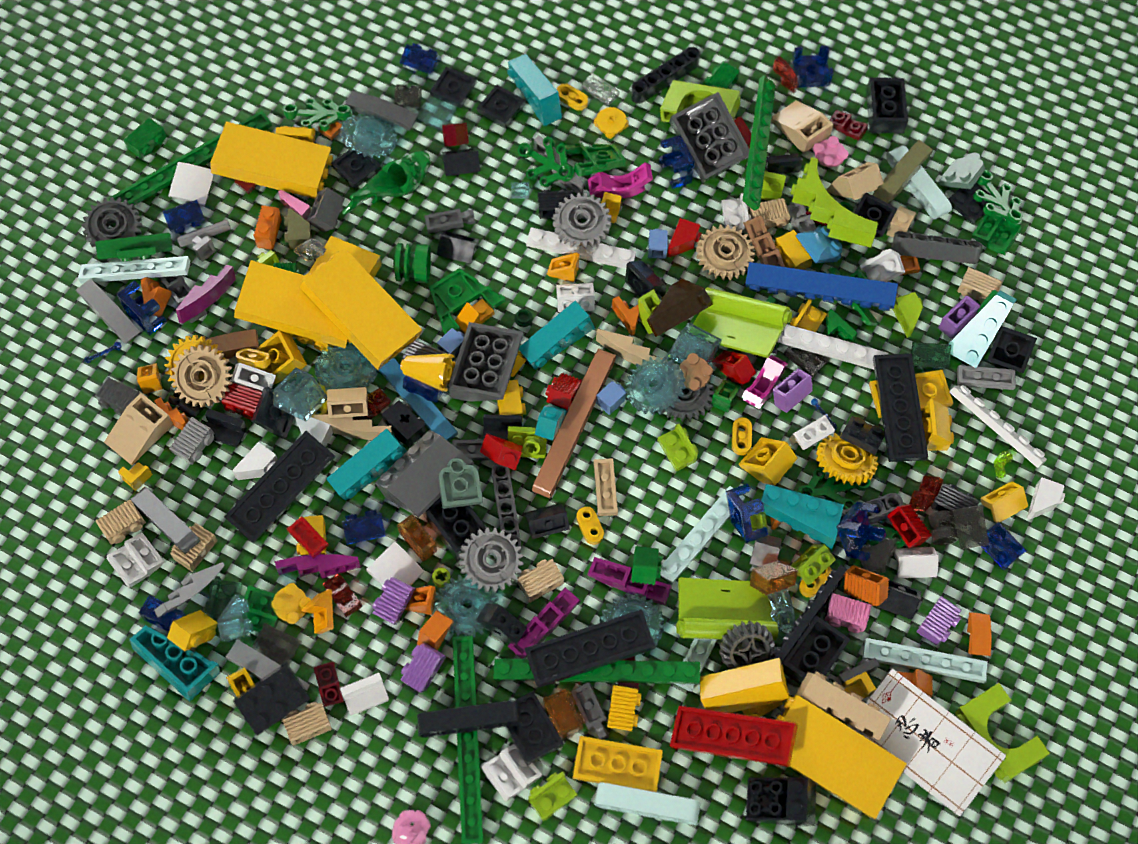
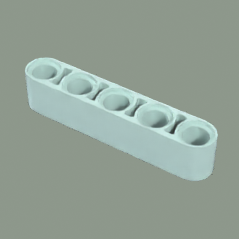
M902 145L888 152L886 158L889 165L894 168L909 150ZM921 166L919 171L908 181L907 187L933 219H937L952 210V206Z
M598 783L594 804L599 808L689 825L698 824L700 802L697 800L608 783Z

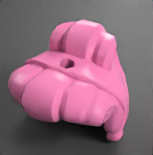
M419 810L403 811L393 825L392 839L394 844H425L426 834L430 828V822L426 815Z

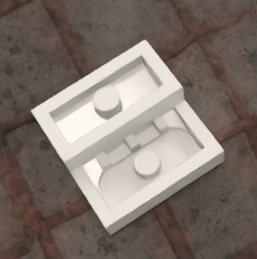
M178 162L168 196L205 206L214 174L211 173V169Z
M143 533L125 541V546L107 555V560L128 588L136 585L164 564V560Z
M396 542L387 548L366 569L382 586L391 577H395L411 586L424 573V570Z
M515 744L504 749L498 756L484 763L481 767L505 802L529 787L542 776L533 763L526 765Z

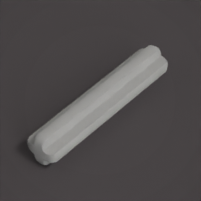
M224 220L179 236L177 241L179 246L183 247L192 244L191 240L196 236L201 239L205 236L211 237L228 231L231 227L228 220Z

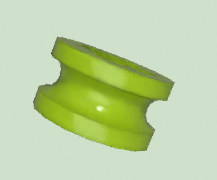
M528 436L524 439L523 450L526 454L536 455L540 452L541 441L538 437Z
M437 568L432 574L435 586L443 588L449 585L451 578L450 572L447 569ZM439 574H442V576H447L445 577L444 581L441 582L440 579L436 580Z

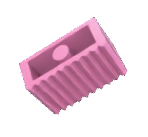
M832 593L824 621H828V624L833 627H840V625L847 627L853 633L864 632L872 605Z

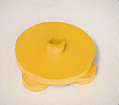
M614 107L602 109L597 114V117L594 118V125L605 133L607 138L615 137V134L628 128L629 125L625 114L620 109Z
M289 583L275 594L271 606L281 620L289 624H295L305 615L306 612L301 610L311 599L301 589L297 588L296 584Z

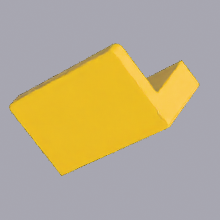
M1013 481L980 498L981 504L991 509L994 522L1000 523L1028 507L1024 487Z

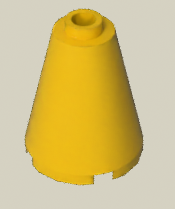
M449 353L406 356L401 361L400 369L406 376L440 391L447 392V386L456 364L455 361H452V358L455 356Z

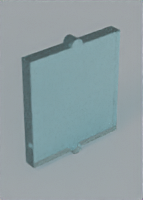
M429 97L424 106H421L416 120L442 131V125L452 121L451 118L456 112V108Z

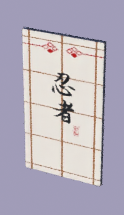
M893 668L866 702L867 705L869 702L880 708L881 713L891 718L881 739L876 740L848 724V727L907 763L903 773L959 817L963 815L965 809L1006 757L1000 750Z

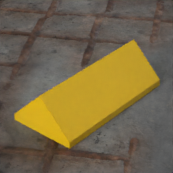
M780 658L700 677V696L706 710L733 713L784 701L790 697Z

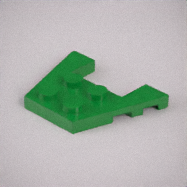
M575 142V146L566 145L568 147L567 154L581 153L587 160V163L574 164V170L578 177L625 166L626 159L616 145L592 144V147H588Z
M460 268L429 286L444 335L451 328L457 332L460 331V326L451 315L462 309L466 303L470 304L479 297H482L492 309H495L506 302V298L503 295L495 293L492 288L484 286L478 282V279Z

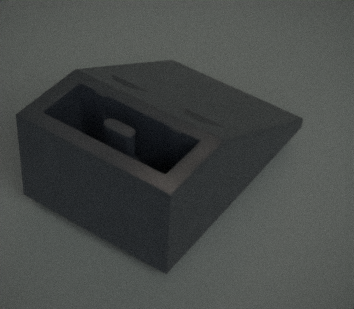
M748 778L746 821L790 826H815L816 783L810 778Z

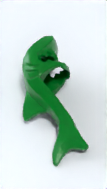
M417 151L406 155L400 160L395 159L387 163L363 188L350 196L351 201L342 213L344 215L348 214L363 201L373 197L371 203L375 204L385 197H401L414 192L426 176L430 164L429 154L424 151Z

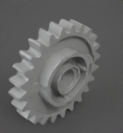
M578 192L577 197L571 194L570 199L565 197L564 203L559 202V208H555L556 214L553 215L555 220L553 226L556 227L555 233H559L558 238H564V244L570 242V247L576 244L577 249L581 245H583L584 249H587V245L594 248V242L600 244V238L605 240V234H609V227H611V222H609L611 215H608L609 209H604L606 203L600 204L601 198L594 200V194L588 197L586 192L584 196H581ZM579 219H585L586 222H585V223H580V222H578V220H579Z
M486 527L485 533L479 529L477 531L478 536L472 533L470 535L472 540L466 539L464 541L467 546L461 547L464 553L458 556L463 559V561L459 562L460 566H464L461 573H467L465 581L471 579L470 586L478 584V590L485 587V592L492 588L495 593L497 587L504 590V584L510 587L512 585L510 579L514 581L518 579L515 573L520 574L521 570L518 566L523 565V562L519 561L523 554H518L521 547H515L517 539L511 541V534L504 536V530L497 533L496 527L492 532ZM486 556H494L496 563L494 565L488 564Z

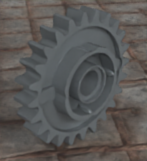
M113 197L110 198V201L103 198V203L97 200V206L90 205L92 211L86 210L88 217H83L86 223L82 224V227L85 229L82 232L92 248L95 247L96 241L134 237L142 234L139 229L143 227L142 223H140L142 218L138 216V210H134V205H129L127 200L122 203L120 197L117 201ZM116 223L114 228H108L110 224Z
M676 364L675 369L669 367L668 372L663 370L662 376L658 375V382L654 383L655 388L653 389V400L658 401L656 404L657 408L662 407L661 414L667 412V418L672 415L674 416V421L680 418L681 422L685 418L691 422L692 417L698 420L699 414L704 416L705 410L709 411L710 409L709 404L712 403L714 394L712 391L713 385L710 384V380L704 387L697 391H692L684 387L679 379L676 378L674 372L679 368L678 364ZM685 391L687 394L683 395L679 392Z

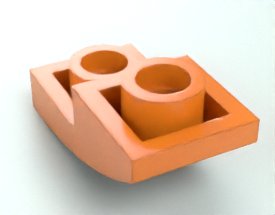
M161 397L154 400L155 404L169 415L173 425L183 430L189 421L185 413L180 414L177 408L172 409L169 402L164 403Z
M969 612L967 632L970 633L968 653L991 656L990 615Z

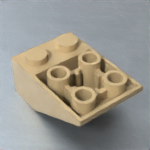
M798 101L785 107L773 115L771 119L803 154L811 150L816 143L829 138L833 128V123L822 112Z
M866 162L839 176L826 190L829 194L856 200L863 197V194L866 192L877 190L878 186L884 183L878 164Z
M140 393L126 407L104 443L129 464L133 465L173 426V423L166 412Z

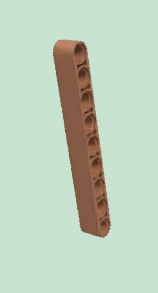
M602 349L596 351L536 477L532 492L549 499L552 497L596 404V395L603 389L611 372L616 355Z

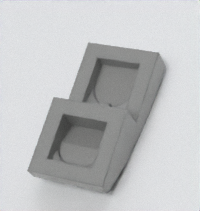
M794 203L787 206L790 213L789 221L797 234L815 231L814 221L810 219L811 215L806 214L804 205Z

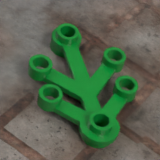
M313 98L306 99V108L314 110H298L295 104H287L283 107L284 116L288 120H293L297 116H313L301 121V127L312 129V124L319 121V129L321 131H328L330 125L338 120L346 121L351 118L352 110L348 105L338 106L332 99L328 98L322 101L323 107Z
M545 137L543 140L547 158L533 151V147L528 143H521L519 145L518 154L524 158L531 157L544 164L535 169H528L526 172L528 179L536 180L538 175L555 170L557 171L556 173L548 177L542 176L539 180L541 186L548 188L554 181L561 179L564 182H568L574 177L575 170L572 165L568 164L566 155L568 147L566 145L559 144L556 147L561 165L556 163L553 150L555 140L551 137Z
M985 169L977 183L982 186L985 185L991 195L986 194L982 190H977L973 198L978 202L983 200L990 202L983 208L985 214L992 215L995 213L1004 217L1010 225H1020L1023 215L1019 211V206L1022 201L1018 197H1012L1009 202L1010 209L1007 203L1009 193L1012 190L1011 186L1002 184L999 189L1000 195L990 182L993 178L992 173Z
M816 468L808 485L801 486L797 492L806 493L817 498L819 496H826L837 503L843 504V510L849 509L845 505L846 503L854 507L855 502L837 493L853 489L865 491L869 488L871 480L868 479L864 483L865 486H860L856 482L853 485L849 482L833 485L835 483V477L833 476L828 477L822 488L815 489L818 481L823 480L825 476L822 468ZM816 472H820L822 476H817Z

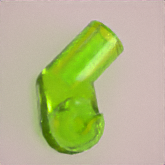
M1008 451L1001 452L994 460L997 478L1006 477L1004 466L1013 460V455Z

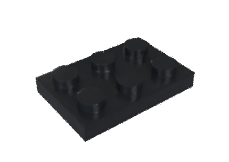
M534 691L515 700L519 702L521 723L505 728L526 765L564 746L562 739Z

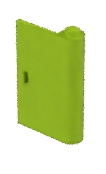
M707 287L705 290L713 305L699 313L687 336L769 358L786 324L792 319L790 308Z
M678 578L679 621L676 624V631L681 638L722 639V635H728L727 629H734V624L740 626L741 621L747 624L750 620L753 623L758 622L761 626H766L768 631L771 632L774 642L777 640L778 625L775 621H772L771 582ZM754 637V640L761 641V639Z

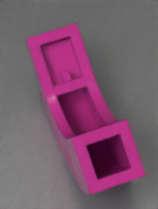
M645 162L632 172L620 176L598 172L588 179L590 195L594 194V197L601 199L605 192L622 196V199L638 195L645 191V185L653 180L651 166Z
M770 355L753 384L745 390L742 395L744 397L743 400L760 409L771 395L773 388L776 387L788 363L774 355Z

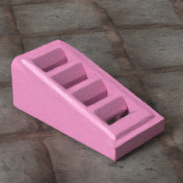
M279 190L280 200L285 207L294 210L307 221L311 211L310 205L283 190Z

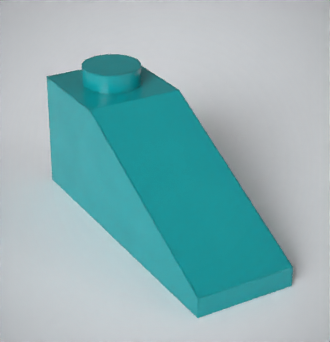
M552 404L545 405L539 414L535 435L553 441L568 410Z

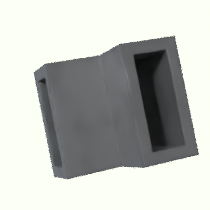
M757 533L749 564L774 570L782 539Z

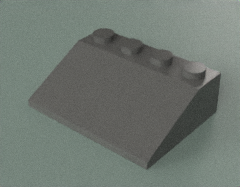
M719 92L670 118L669 122L702 183L720 175L749 156V148Z
M469 322L448 385L451 398L464 401L503 400L524 333L522 331Z
M429 430L393 466L383 473L375 484L386 499L413 515L420 517L441 496L438 477L440 471L447 467L448 462L451 459L459 458L466 465H473L474 463L441 435Z

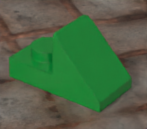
M830 309L825 320V335L833 337L837 334L839 339L854 343L858 333L836 312Z
M723 379L713 394L711 405L728 413L733 400L740 390V386Z

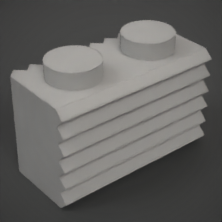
M191 417L169 449L173 454L192 465L201 458L202 450L205 446L212 443L215 433L211 428Z

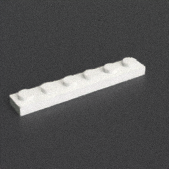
M532 227L526 241V246L563 255L577 252L580 254V259L626 269L627 263L634 261L636 257V251L602 243L597 244L596 242H594V248L587 245V249H584L583 245H581L577 249L576 244L570 247V242L564 244V238L559 239L558 233Z
M786 324L777 341L781 344L873 370L874 355H888L887 352Z
M957 385L951 389L949 393L1037 468L1046 462L1045 454L1040 449H1034L1026 437L1019 436L1014 432L1015 429L1012 425L1000 420L999 414L987 409L985 403L981 399L973 397L967 387Z

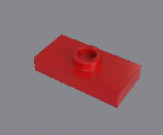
M303 516L287 528L290 535L313 559L329 546L325 539Z

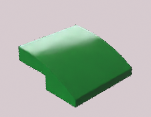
M995 213L992 215L985 214L973 232L972 238L992 251L1006 255L1021 232V225H1010L1004 217Z
M248 585L242 605L239 604L233 624L272 636L280 620L271 606L275 593Z

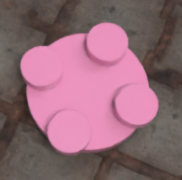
M831 136L828 140L816 143L813 147L815 158L818 159L821 165L826 167L839 166L848 157V151L839 143V139L836 136Z

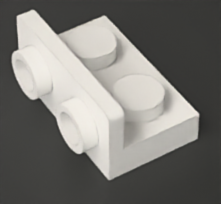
M743 193L740 194L739 199L722 200L721 207L725 228L728 224L730 229L736 226V231L742 229V233H747L743 222L752 218L751 214L748 215L747 210H749V206L742 201Z
M891 249L882 251L878 256L867 259L865 263L860 265L861 270L866 272L870 280L889 282L905 273L899 253Z
M593 283L556 285L558 312H562L575 300L585 311L595 310Z
M824 415L795 432L788 440L792 446L798 443L805 450L833 434L835 430Z

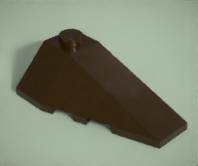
M681 279L669 286L668 292L661 298L660 304L655 307L647 322L653 334L657 337L710 307L713 303L705 288L688 280Z

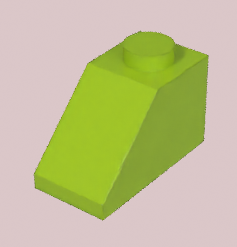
M654 289L638 298L639 317L648 334L653 332L647 319L661 302Z
M915 292L896 298L894 309H892L907 338L911 337L923 309V302Z

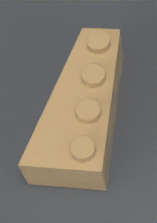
M817 671L815 674L807 673L796 693L797 695L876 740L881 739L891 718L881 713L879 707L870 702L867 705L862 702V697L853 692L851 694L844 692L845 687L836 682L830 684L826 681L827 677Z

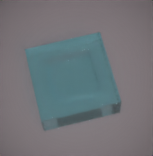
M511 183V198L529 199V183Z

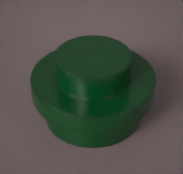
M526 309L519 310L514 317L515 323L520 327H528L533 322L532 313Z

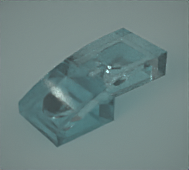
M786 585L768 589L766 593L774 609L770 615L773 621L777 623L778 631L793 628L795 614Z

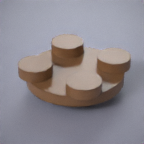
M691 353L680 364L679 368L675 370L674 374L684 387L697 391L709 382L713 369L703 358L698 357L695 353Z

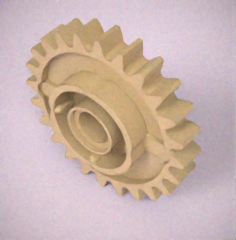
M720 224L718 229L714 226L711 231L707 229L706 233L701 235V240L698 241L696 252H698L696 258L700 259L699 265H704L703 271L708 269V275L714 273L715 279L721 276L722 280L726 276L731 280L733 276L738 279L740 274L745 275L749 262H753L752 258L755 256L753 252L755 247L750 246L752 241L746 240L748 234L742 235V229L736 231V226L730 229L728 224L726 228H723Z
M198 345V348L191 346V351L185 349V355L178 354L180 361H173L176 368H171V370L175 372V375L170 376V378L175 379V382L171 385L177 386V389L174 391L175 393L181 392L180 399L186 398V404L192 402L193 406H198L199 404L200 407H205L206 404L212 406L213 402L219 403V397L225 398L223 392L230 391L227 385L232 384V382L228 378L232 377L233 374L228 373L232 367L226 366L229 361L228 359L222 360L223 353L217 355L218 349L211 350V346L204 348L203 345ZM201 371L205 375L203 381L199 379V373Z

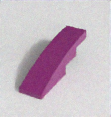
M226 265L218 276L210 275L202 287L194 285L176 309L179 323L183 324L200 314L228 290L236 280L233 266Z
M318 554L314 559L310 555L274 561L279 575L298 570L300 577L320 572L321 577L326 578L361 567L358 557L338 554Z
M594 557L587 574L589 577L611 587L664 606L672 589L671 585L656 581L655 585L641 584L640 582L633 583L631 581V567Z
M564 587L556 598L549 602L526 625L527 628L518 644H509L508 647L521 659H525L527 655L524 648L542 643L581 601Z

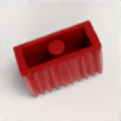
M561 373L558 378L554 377L552 384L548 385L545 393L548 396L546 402L568 410L582 380Z
M232 382V384L228 385L230 391L225 392V398L221 400L224 409L229 413L234 414L238 412L245 418L252 419L262 392Z
M910 504L898 506L887 515V518L908 548L920 546L932 536V533H929L930 530H927L923 521L920 520L921 517H918V514H916V511H913L914 508Z

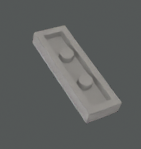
M959 365L957 368V385L1014 390L1016 387L1015 371L1011 369L975 368L973 366Z

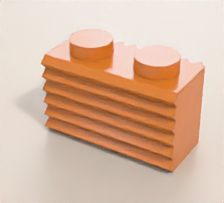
M261 206V212L259 213L253 236L258 248L273 250L282 220L281 214L277 207Z
M853 565L845 573L844 594L847 593L852 598L865 600V602L873 606H879L888 598L889 578Z

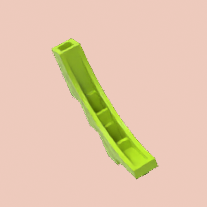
M811 157L810 163L805 164L802 178L798 177L797 184L792 185L790 193L793 195L792 202L808 206V211L811 212V220L826 223L827 229H830L828 237L871 248L878 223L849 211L831 197L819 178L817 169L818 159Z

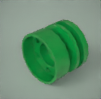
M398 243L393 259L395 280L401 282L404 274L405 282H409L411 274H414L416 283H428L431 268L430 245L417 244L415 252H412L411 244L407 243L404 252V244Z

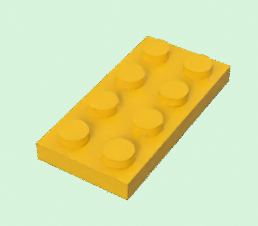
M943 370L915 374L921 411H924L929 399H933L946 407L952 406L953 400L949 393ZM876 380L870 381L869 387L878 418H882Z
M580 736L573 779L657 792L663 750Z

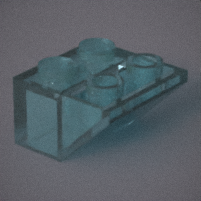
M688 323L680 332L668 353V357L678 363H682L689 354L695 353L710 364L717 354L722 339Z
M295 368L274 389L273 406L306 422L327 401V395L315 378L298 368Z
M241 595L233 596L217 620L221 641L230 642L251 637L250 632L254 631L252 620H249L247 617V612L250 611L248 600H245Z

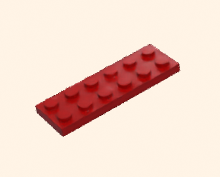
M678 706L670 747L790 767L798 724L795 722Z

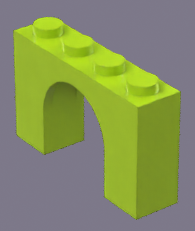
M673 80L660 107L661 121L669 122L671 116L719 92L734 120L741 104L740 91Z
M1000 683L959 707L955 714L956 718L1006 755L1005 760L994 771L996 777L1005 784L1044 759L1050 752L1038 736L1015 749L1002 748L990 738L987 730L989 716L1005 707L1011 701V698Z

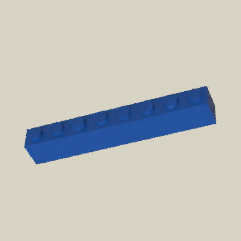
M749 262L745 283L750 291L759 292L761 289L767 290V293L770 294L786 293V296L789 297L802 295L805 299L811 300L822 298V301L833 303L836 300L841 301V304L844 305L856 303L860 304V307L863 308L876 306L879 307V310L883 311L894 309L898 288L897 283Z

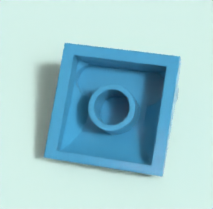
M818 226L815 231L802 232L796 235L815 263L837 262L841 258L842 244L835 238L828 237L830 229H827V226Z

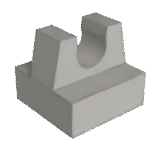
M196 236L191 240L195 244L192 248L198 259L202 262L216 251L211 239L207 236L203 239Z

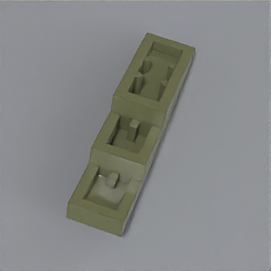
M918 140L883 180L884 184L878 187L873 196L890 204L908 185V181L919 171L921 164L933 153V149L921 140Z

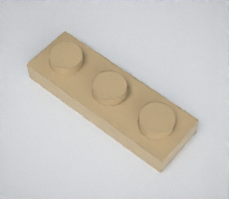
M613 458L594 459L598 516L618 515Z

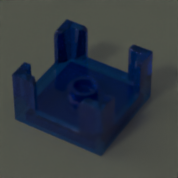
M820 46L818 55H802L803 47H794L792 66L796 88L830 86L833 68L828 67L829 46Z
M681 135L662 140L660 146L664 149L673 147L671 153L659 156L658 162L661 168L672 165L674 174L679 173L681 176L669 181L671 188L674 189L692 183L695 162Z
M134 280L120 291L117 296L125 313L150 336L165 324L166 320L164 317L159 316L153 322H150L149 317L156 313L160 306L154 299L144 304L141 295L133 300L130 295L140 288V285Z
M748 484L726 491L731 524L746 543L768 535L767 527L752 531L750 516L763 512L764 504L759 498L747 503L742 501L739 496L751 490Z
M856 501L836 526L847 557L868 561L871 553L862 552L860 549L868 539L881 542L887 536L884 528L871 526L867 512H879L877 505Z

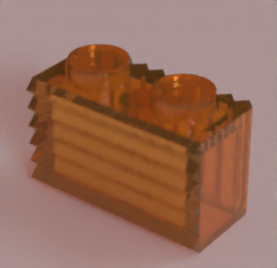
M411 514L397 525L401 536L422 562L437 552L436 541L431 538V535H429L414 515Z
M781 560L768 563L767 565L752 569L750 586H753V588H756V590H759V592L766 596L795 586L798 571Z
M563 689L543 698V705L561 739L583 731L582 724L585 721L581 712L577 713L574 708L576 701L572 693L568 694L567 690Z

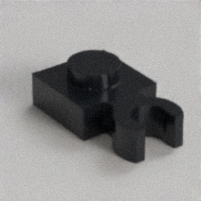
M174 392V395H170L168 399L170 404L179 406L178 410L194 418L204 409L199 404L198 406H193L192 402L186 404V398H179L181 392Z

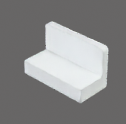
M934 547L894 548V557L898 562V578L937 577L939 555Z
M380 673L340 688L351 716L389 701Z

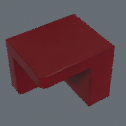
M467 122L442 125L444 146H457L469 143Z

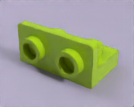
M765 171L761 199L767 201L781 199L786 176Z
M680 424L675 425L674 430L659 436L657 439L675 471L695 463L698 456L696 445L694 443L691 444L688 439L687 430L682 428Z
M508 426V441L523 446L524 439L528 436H536L541 441V448L538 454L528 455L522 449L520 457L546 458L547 439L535 435L536 428Z
M813 544L786 570L791 576H801L804 582L810 585L835 561V557L825 544Z
M563 772L552 774L546 780L547 783L542 787L538 785L529 792L528 801L543 822L578 795L566 780Z

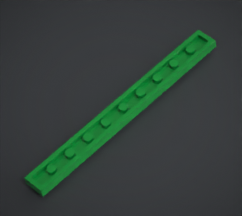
M765 75L759 78L742 199L753 211L759 209L761 203L776 88L775 83Z
M260 111L242 121L239 125L265 131L272 127V122L263 111ZM221 134L111 197L115 201L120 197L122 203L127 200L129 205L133 204L135 206L172 184L178 162L200 167L211 162Z
M473 636L452 637L455 707L476 705ZM478 731L457 733L462 844H483Z
M494 659V681H535L528 659ZM618 661L558 682L700 684V662Z

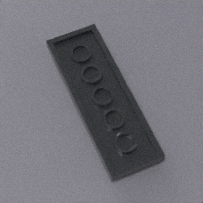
M912 354L874 355L873 364L888 462L927 460L928 451Z
M306 430L224 517L255 544L333 461L335 455Z
M840 565L837 570L833 569L830 572L827 581L820 586L815 598L810 600L803 615H800L794 623L791 632L788 631L780 648L777 647L771 656L772 659L780 658L782 665L815 616L820 614L832 593L841 584L847 571L845 567Z
M641 609L524 649L536 686L540 688L656 648Z

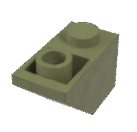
M288 209V216L284 217L285 227H288V232L284 233L285 243H289L290 250L312 248L310 223L294 210Z

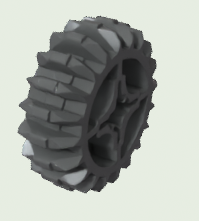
M749 620L745 624L741 621L740 626L734 624L733 630L727 629L728 635H722L723 641L720 642L721 649L719 651L724 664L729 669L772 659L771 654L774 652L773 646H775L773 636L766 626H761L758 622L753 623ZM754 637L761 639V642L754 640ZM733 653H737L740 657L734 656Z

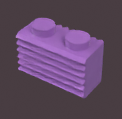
M965 296L942 318L938 328L949 338L953 339L976 315L980 305L969 296Z
M796 369L794 373L788 375L789 377L783 379L781 384L773 388L775 406L786 413L813 391L811 375L801 369Z
M391 577L390 580L387 579L382 586L384 591L380 598L377 597L372 606L374 609L373 614L397 625L416 588L395 577Z
M941 596L916 632L936 646L940 641L944 643L951 634L948 631L951 625L955 627L960 621L961 617L959 614L962 610Z
M423 643L420 646L417 645L411 654L413 659L410 664L406 663L401 671L403 676L400 680L420 693L428 689L446 658L444 654L427 643Z

